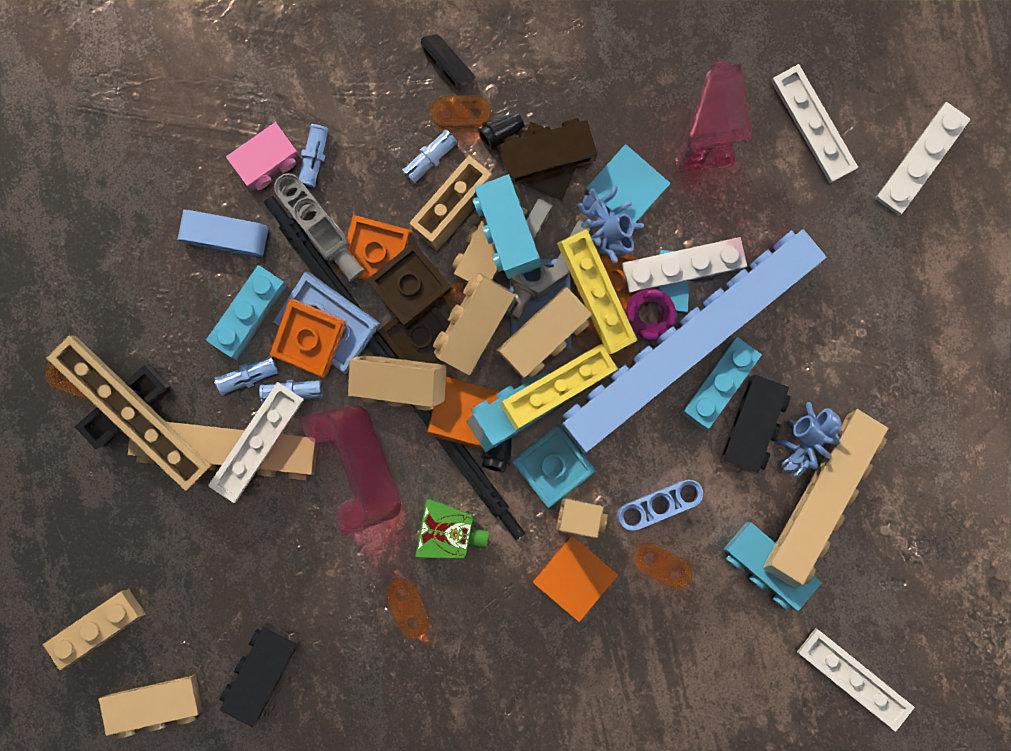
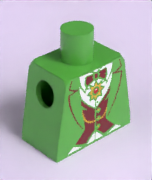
M426 499L415 557L466 558L468 546L486 549L489 531L472 528L474 515L437 501Z

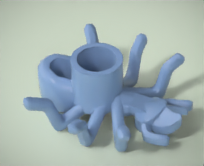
M613 186L611 192L600 201L595 189L592 188L589 191L590 195H586L583 199V204L579 203L578 207L583 215L588 217L595 216L596 221L586 219L581 224V228L600 226V229L591 236V239L596 246H599V254L609 255L611 261L617 263V257L633 252L634 243L630 236L633 234L634 229H642L644 224L633 223L631 217L626 213L618 214L632 205L631 200L611 210L608 214L606 203L616 195L617 186Z
M807 402L808 416L800 418L796 423L792 420L787 421L788 425L793 428L794 435L802 443L794 445L784 439H777L775 442L778 445L786 446L795 451L794 454L782 462L783 466L781 467L788 473H795L794 476L796 478L802 475L808 467L814 470L818 469L819 466L813 449L818 450L820 454L830 459L831 454L822 445L824 443L840 444L841 440L838 434L841 431V419L830 408L824 409L816 417L812 404Z

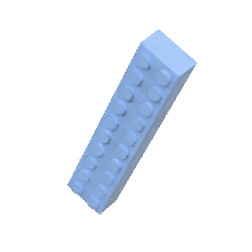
M804 229L797 234L791 230L772 246L775 250L774 253H771L768 249L749 265L752 269L749 273L744 268L726 284L729 288L727 291L724 292L720 288L703 302L706 308L700 311L696 307L680 321L682 325L680 329L676 330L673 326L656 340L659 346L653 350L649 345L633 359L635 365L629 369L624 365L609 378L612 384L607 388H604L601 384L588 394L586 399L589 402L581 408L577 403L562 416L565 422L562 423L561 427L583 454L589 451L826 259V255Z

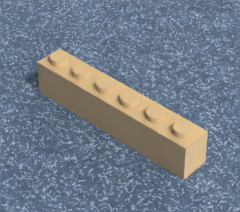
M69 335L47 357L64 376L185 491L211 467L191 445L77 336Z
M859 409L846 416L842 423L841 431L838 434L841 440L840 444H831L827 451L831 454L830 459L823 457L762 569L793 588L804 583L808 584L816 572V568L813 567L818 557L822 558L829 549L831 542L828 539L832 531L836 532L842 525L845 518L842 513L846 505L850 506L859 493V490L856 489L858 483L869 475L873 467L870 461L874 454H879L885 446L887 439L884 436L888 427Z
M166 422L211 465L208 470L214 471L216 465L223 464L245 431ZM281 434L259 467L257 475L276 477V471L288 472L289 479L306 480L307 474L315 475L319 439ZM129 438L127 455L137 456L136 462L155 464V461Z

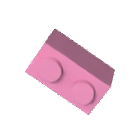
M274 122L230 153L226 158L252 192L255 189L261 190L272 182L271 178L280 171L285 173L291 170L297 164L296 160L300 156L277 123Z

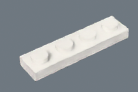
M798 64L771 80L773 86L828 182L831 184L858 168L856 162L800 65Z
M948 102L944 103L875 199L900 216L971 119Z
M741 237L621 264L628 294L643 289L666 286L747 267Z
M277 382L208 486L231 502L236 503L305 399Z
M816 628L797 651L799 655L895 732L915 708Z

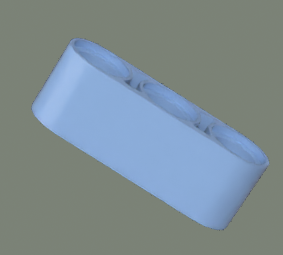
M183 210L177 240L191 245L263 257L269 226L246 220Z
M680 481L624 504L617 512V521L626 530H639L695 507L703 499V489L696 481ZM685 485H690L695 490V498L688 503L683 501L680 496V491ZM658 496L663 497L667 501V509L662 514H657L652 509V501ZM629 508H634L639 513V521L632 526L627 525L623 518L625 511Z

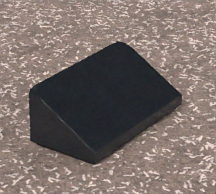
M435 34L424 36L421 39L423 52L458 91L461 92L476 79L471 70L441 36Z

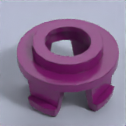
M653 288L643 289L631 297L626 307V316L633 332L643 338L658 339V337L675 325L677 317L675 305L672 299L661 290ZM646 302H654L661 309L659 320L653 324L644 323L639 317L640 307Z

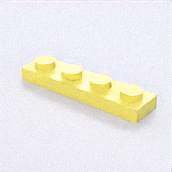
M582 230L558 242V247L583 302L592 313L590 317L608 354H613L636 342L637 338L588 230Z
M600 344L505 399L499 405L514 429L518 430L611 375L618 368L604 346Z

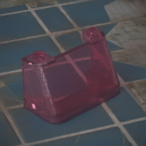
M729 61L714 64L712 66L713 69L707 72L695 96L675 158L677 172H692L734 166L736 157L735 151L732 149L733 143L742 141L749 143L752 141L753 136L741 64L732 65Z
M349 405L315 412L299 418L304 433L312 442L325 443L329 441L331 445L336 444L355 499L343 503L336 514L342 537L355 534L397 517L402 508L401 499L368 411L360 405Z

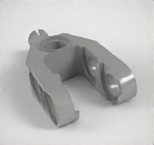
M287 173L279 176L274 184L276 195L308 235L309 240L328 262L334 261L346 275L349 282L359 277L365 270L350 253L349 240L341 229L330 219L296 175ZM291 180L295 182L285 185L280 191L281 185L285 181ZM297 189L294 195L287 197L289 191ZM309 213H316L313 219L308 221L305 220V217Z
M538 199L526 220L533 239L539 235L544 219L551 207H553V205L541 199ZM579 219L570 236L586 229L590 234L593 227L581 228V224L584 221ZM560 253L552 268L543 265L532 270L540 276V279L536 282L527 281L524 273L511 278V286L514 288L513 293L515 297L505 313L506 316L509 317L514 306H516L512 313V319L520 320V316L530 298L539 299L565 281L570 271L562 253Z

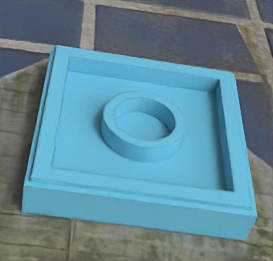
M625 144L586 187V191L589 193L590 189L594 188L600 201L611 192L613 186H617L616 195L606 203V208L611 211L623 205L626 201L631 200L632 205L618 214L626 213L631 217L633 223H636L668 188L670 182Z
M557 424L511 461L548 509L596 472L560 424Z

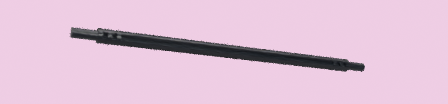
M274 196L267 198L264 204L280 224V231L314 276L360 308L295 219L289 218ZM376 330L367 344L373 355L399 359L378 330ZM411 404L428 427L432 410H418L415 408V405ZM435 437L495 518L499 517L515 540L522 537L525 532L509 512V505L464 445Z

